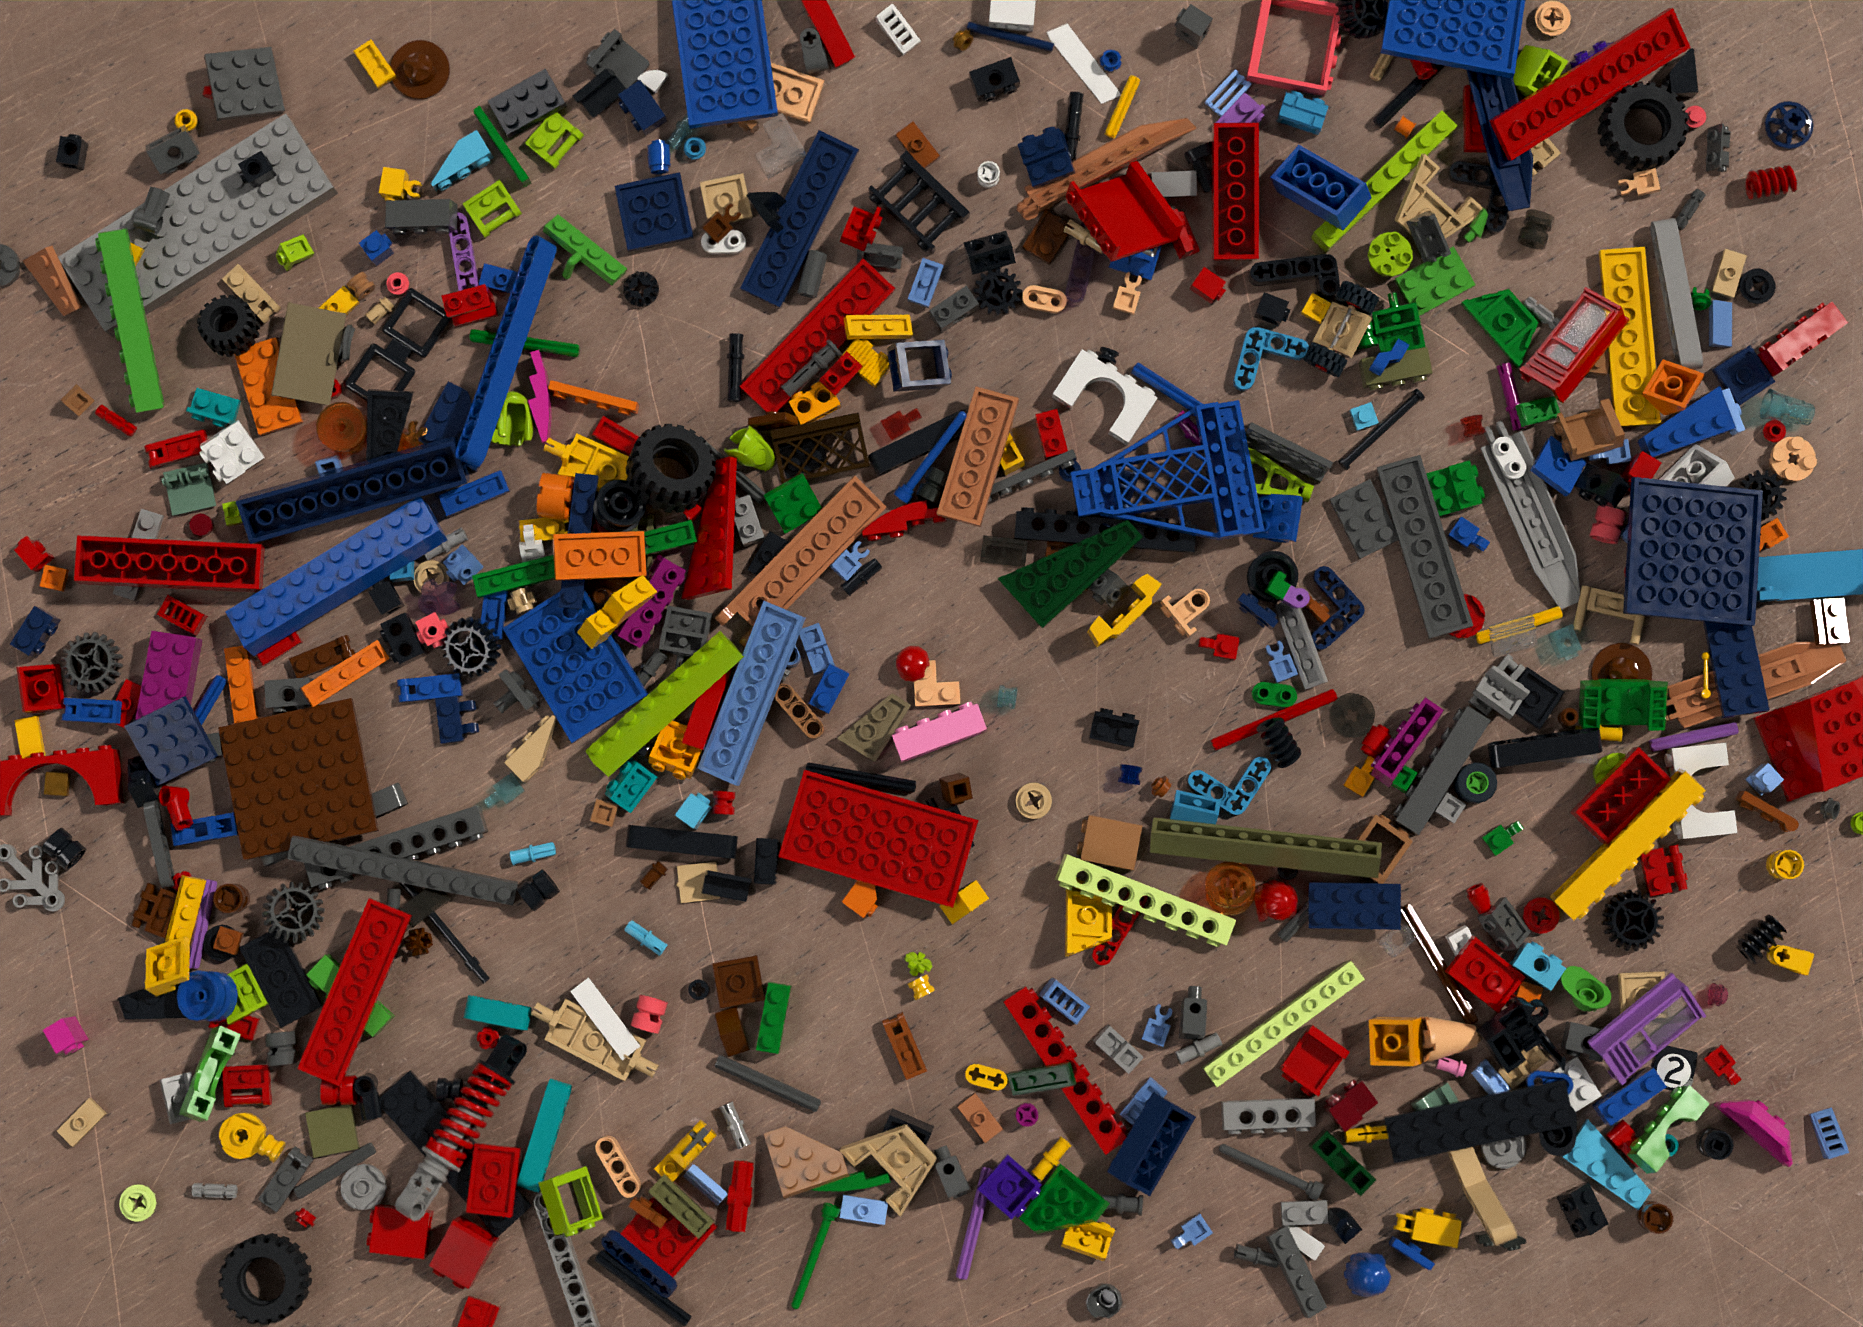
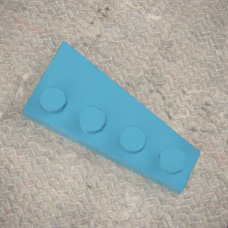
M1586 1119L1576 1134L1574 1148L1571 1152L1561 1157L1639 1210L1651 1193L1650 1189L1595 1126Z

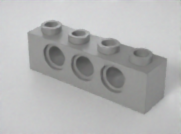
M1312 1097L1221 1101L1222 1129L1228 1130V1134H1241L1244 1129H1251V1133H1264V1129L1273 1128L1274 1132H1287V1128L1296 1127V1131H1310V1127H1316L1315 1100ZM1289 1109H1295L1297 1113L1296 1119L1293 1121H1287L1285 1118V1114ZM1266 1110H1272L1274 1113V1118L1270 1122H1264L1262 1118ZM1243 1111L1251 1113V1120L1248 1123L1240 1121V1114Z

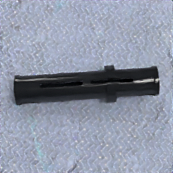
M1070 92L1069 107L1064 137L1072 161L1076 160L1078 141L1081 138L1079 127L1084 93Z
M731 333L729 334L730 343L729 353L727 354V359H729L727 401L741 402L742 360L745 359V354H743L744 334Z

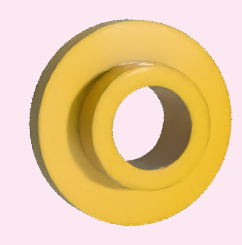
M183 109L176 114L175 125L177 128L185 125L188 131H192L197 125V116L193 111ZM185 118H190L188 124H183Z

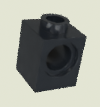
M68 134V137L60 136L56 162L64 168L84 170L88 144L79 135ZM77 147L73 155L68 154L70 148Z
M262 151L238 163L241 169L238 172L245 184L249 183L253 188L277 175L267 156ZM256 166H260L259 173L251 175V170Z
M1264 292L1254 317L1279 327L1281 322H1286L1289 316L1290 309L1287 308L1289 301Z
M381 580L372 586L373 589L369 591L379 612L384 617L405 606L390 581L385 582Z

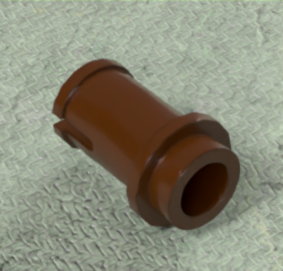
M1566 708L1558 714L1559 723L1567 726L1576 724L1579 718L1577 711L1573 708ZM1567 713H1568V716H1569V721L1566 719V714H1567Z
M659 861L652 863L653 867L639 880L649 890L652 889L662 876L667 875L665 872L668 869Z

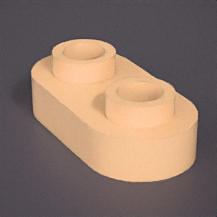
M1035 285L1027 287L1022 294V301L1027 308L1054 314L1062 312L1067 302L1063 292ZM1036 295L1037 300L1035 302L1030 301L1029 296ZM1057 299L1059 305L1053 306L1051 301Z

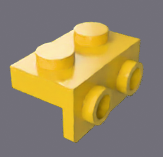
M1094 1222L1066 1228L1061 1247L1105 1261L1115 1229L1105 1222Z

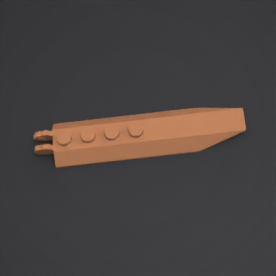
M1188 118L1140 125L1072 161L1075 174L1036 189L1031 184L1025 186L1024 189L1029 197L1018 203L1017 211L1020 212L1026 221L1034 219L1038 216L1039 211L1050 209L1054 204L1066 199L1065 196L1070 182L1075 181L1080 189L1092 186L1097 181L1110 177L1112 173L1126 167L1131 162L1143 158L1197 128Z
M1815 641L1794 642L1758 655L1767 700L1809 686L1846 662L1840 644L1816 645ZM1713 671L1708 672V690H1710L1711 695L1707 699L1701 696V692L1704 690V674L1668 686L1669 700H1667V707L1672 705L1674 713L1666 715V722L1677 719L1685 729L1722 716Z

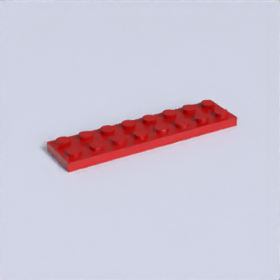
M863 258L740 385V388L766 413L770 411L779 412L791 400V397L788 396L781 386L812 359V354L814 352L817 353L827 344L826 341L828 339L838 349L848 340L844 325L845 316L872 315L895 291V288Z
M368 899L297 1069L337 1086L342 1085L410 923L411 914L374 899Z

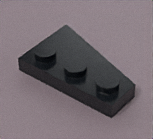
M180 983L176 984L174 991L158 996L144 988L119 997L118 1000L124 1018H187L178 1007L177 993Z

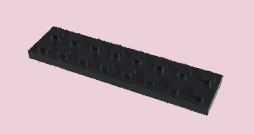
M412 1070L379 1098L381 1108L426 1157L422 1147H425L431 1136L437 1141L434 1131L436 1129L444 1130L440 1122L444 1118L451 1119L447 1114L448 1110ZM472 1137L470 1141L473 1143V1148H464L463 1151L467 1157L465 1160H461L463 1164L460 1167V1171L451 1170L448 1176H446L447 1182L466 1203L474 1143H476ZM516 1187L512 1218L483 1214L477 1215L496 1237H499L532 1204Z
M1564 1079L1383 1117L1394 1163L1575 1125Z

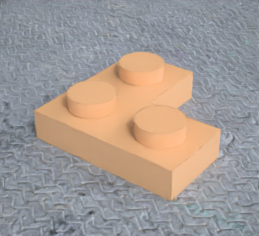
M929 660L930 666H927L925 676L914 681L915 707L960 705L959 681L937 683L935 660Z

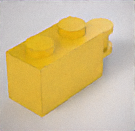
M1420 1207V1211L1413 1210V1215L1396 1213L1398 1218L1393 1229L1409 1232L1408 1237L1413 1240L1457 1248L1462 1221L1456 1218L1457 1214L1443 1211L1442 1215L1434 1214L1433 1209ZM1407 1219L1411 1220L1410 1228L1405 1227Z

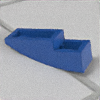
M234 812L193 819V824L183 830H175L173 824H170L174 846L239 836Z

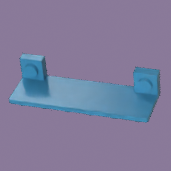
M1863 549L1759 557L1756 603L1863 594Z

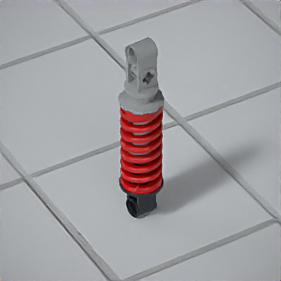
M503 1035L498 1040L487 1061L480 1059L477 1061L478 1064L472 1074L480 1078L470 1076L467 1079L468 1084L472 1088L463 1087L461 1089V1094L466 1099L455 1098L454 1104L458 1108L448 1109L447 1114L451 1119L444 1118L441 1120L440 1124L444 1130L436 1129L434 1131L437 1141L431 1136L425 1147H422L426 1158L422 1163L418 1164V1169L396 1200L395 1208L398 1212L413 1221L421 1219L442 1184L447 1181L446 1176H448L451 1170L460 1171V1167L463 1164L461 1160H465L467 1157L463 1151L464 1148L472 1149L471 1137L474 1139L480 1137V1133L476 1129L478 1127L486 1128L487 1123L483 1120L484 1116L491 1118L494 1115L487 1105L499 1107L500 1101L494 1097V1094L504 1097L507 1094L506 1090L509 1091L511 1086L516 1083L511 1076L526 1055L527 1046L525 1043L510 1035Z

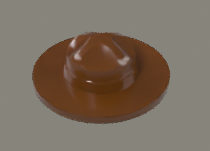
M415 40L404 44L396 51L390 64L391 69L397 76L392 80L395 87L402 94L413 99H427L435 96L445 87L450 75V64L444 51L436 44L425 40Z
M1616 643L1605 647L1597 654L1592 663L1591 678L1592 680H1652V667L1648 657L1642 650L1631 644Z

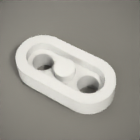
M731 230L718 244L710 245L708 241L711 238L706 233L701 239L704 251L709 254H739L746 247L745 236L737 230ZM732 238L739 240L735 245L730 243Z
M1509 437L1497 438L1491 446V452L1508 479H1519L1526 472L1525 461L1512 439ZM1501 444L1507 445L1508 450L1502 451L1500 448ZM1512 464L1518 465V471L1512 470Z

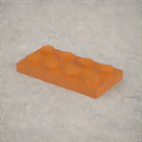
M274 337L255 343L254 346L250 345L248 347L250 350L247 352L245 350L242 351L239 356L234 354L258 435L263 436L303 423L297 400L271 396L280 348L278 338Z
M644 531L552 535L555 581L647 576Z

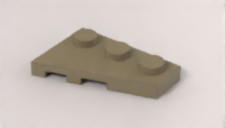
M892 693L837 739L873 762H876L911 705Z

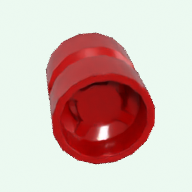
M345 1076L341 1086L322 1079L320 1087L322 1105H335L338 1101L342 1105H356L358 1095L355 1092L354 1083L357 1080V1076Z

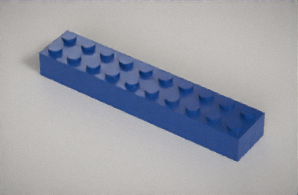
M420 496L225 612L243 647L255 656L393 572L406 566L408 563L438 547L443 542L448 541L429 505Z

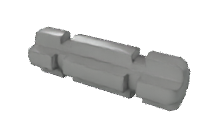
M1528 297L1523 303L1528 311L1531 310L1532 315L1544 324L1548 323V327L1553 330L1561 319L1557 316L1554 317V314L1543 305H1538L1534 298Z
M194 1183L192 1186V1195L194 1197L205 1195V1197L224 1198V1196L236 1198L238 1193L237 1185L234 1184L224 1186V1184L206 1183L203 1186V1183Z

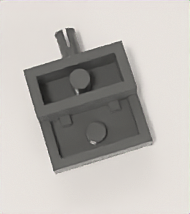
M673 606L667 607L659 650L672 652L677 655L674 669L681 666L685 662L686 657H691L708 642L712 613Z

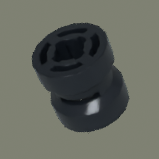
M438 1078L436 1087L437 1100L445 1101L446 1099H452L454 1101L457 1097L462 1098L463 1080L458 1078L453 1080Z

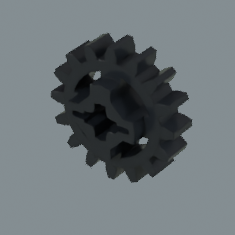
M1000 267L996 268V272L989 270L987 276L981 273L982 281L976 280L975 285L979 288L974 289V294L979 295L975 299L978 303L982 302L980 309L987 308L988 315L995 311L996 317H999L1000 311L1008 315V308L1015 310L1014 302L1020 303L1021 301L1017 295L1022 294V290L1017 289L1021 282L1014 281L1016 274L1014 273L1009 276L1008 269L1006 268L1004 272H1000ZM998 278L1005 279L1008 282L1004 283L1002 281H999ZM989 281V289L983 292L985 284ZM994 286L998 290H1002L1001 298L997 293H994ZM1013 291L1012 298L1007 303L1006 296ZM989 301L997 303L998 306L990 304Z
M1756 470L1753 475L1747 474L1745 476L1746 480H1741L1739 484L1743 486V489H1748L1753 482L1752 490L1763 491L1765 497H1762L1761 514L1763 519L1769 518V513L1774 516L1777 514L1776 509L1780 510L1784 507L1780 502L1787 500L1785 496H1782V493L1787 491V489L1780 487L1783 480H1775L1777 474L1768 476L1769 472L1765 470L1761 475L1760 471ZM1772 497H1775V500L1771 505L1770 500L1772 499Z

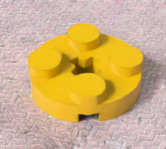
M247 1112L237 1113L227 1118L219 1131V1140H221L224 1152L237 1159L248 1158L257 1154L266 1138L265 1124L256 1115ZM246 1130L248 1139H244L242 1142L239 1141L240 1136L237 1135V1132Z

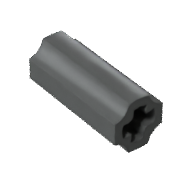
M817 250L808 251L797 294L808 298H817L827 254Z

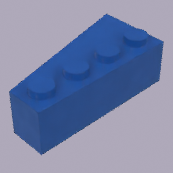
M1721 386L1637 440L1641 451L1656 458L1735 429L1736 426Z

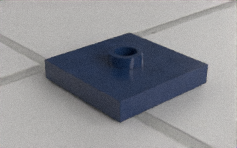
M1751 345L1711 370L1724 390L1730 389L1734 402L1738 403L1739 406L1776 382Z

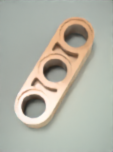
M606 1135L600 1138L595 1145V1150L617 1189L624 1197L630 1198L635 1196L641 1189V1182L619 1143L612 1136ZM605 1140L611 1142L613 1146L612 1151L609 1153L604 1152L601 1148V1143ZM619 1160L624 1164L623 1172H616L613 1169L614 1161ZM631 1180L635 1183L636 1189L634 1192L625 1190V1181Z

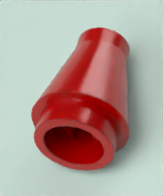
M1483 883L1473 885L1466 890L1468 894L1466 897L1479 914L1487 913L1492 908L1488 888L1484 887Z

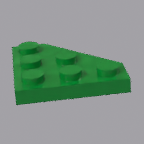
M1060 1164L1042 1187L1040 1194L1030 1203L1019 1219L1034 1232L1040 1234L1097 1222L1110 1203Z

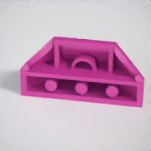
M1749 1099L1715 1102L1714 1106L1783 1166L1790 1167L1792 1165L1790 1131L1784 1127L1786 1123L1777 1115L1772 1117L1767 1112L1768 1107L1759 1100L1755 1102Z

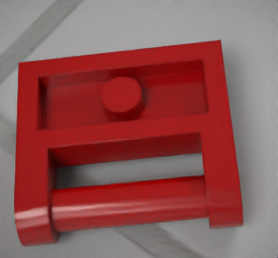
M267 1064L225 1066L223 1069L224 1107L231 1108L233 1105L244 1104L272 1105L270 1066H267ZM262 1088V1094L233 1096L232 1089Z

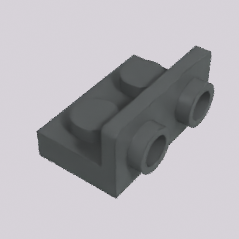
M1506 897L1499 898L1487 913L1480 914L1477 917L1482 927L1488 932L1502 952L1518 949L1531 933Z

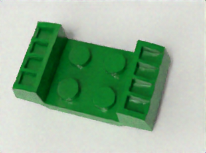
M1647 679L1580 680L1578 724L1583 729L1592 727L1600 729V725H1647L1648 731L1665 730L1668 682Z

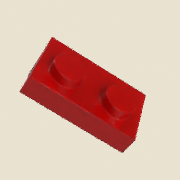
M877 206L875 214L853 207L839 242L865 251L867 244L872 245L877 232L873 230H878L883 217L879 216L882 208Z

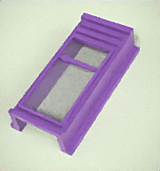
M1670 973L1587 1041V1043L1608 1065L1610 1070L1607 1072L1611 1078L1624 1085L1628 1077L1701 1017L1705 1018L1706 1015L1688 987L1678 980L1673 973Z

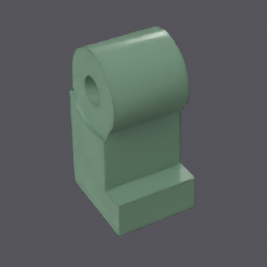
M1444 1081L1414 1100L1411 1106L1414 1110L1459 1100L1448 1082Z

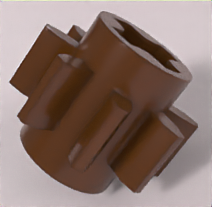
M424 927L409 930V935L404 938L406 950L412 952L413 956L428 954V948L433 945L431 933L425 932Z

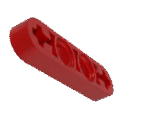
M1128 891V893L1126 894V896H1125V898H1124L1123 900H1125V899L1128 898V896H1129V891ZM1147 895L1142 896V902L1139 901L1142 908L1147 902ZM1119 906L1112 918V929L1120 932V939L1117 942H1106L1111 946H1115L1113 951L1108 948L1106 952L1108 959H1102L1101 962L1097 960L1099 956L1096 952L1098 950L1103 951L1105 945L1095 946L1092 958L1096 964L1107 965L1110 963L1140 912L1136 911L1135 915L1132 914L1130 922L1123 923L1119 919L1123 906Z

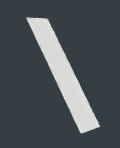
M589 978L570 991L622 1060L625 1059L624 1054L629 1056L641 1047Z

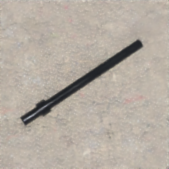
M399 882L464 960L466 968L470 972L473 971L483 984L486 983L490 977L479 965V960L475 956H471L413 885Z

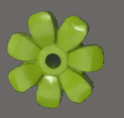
M915 952L906 954L904 960L909 963L908 967L910 968L909 973L911 975L917 976L919 972L931 971L933 967L931 965L932 962L927 958L924 959L925 954L921 952L918 955Z

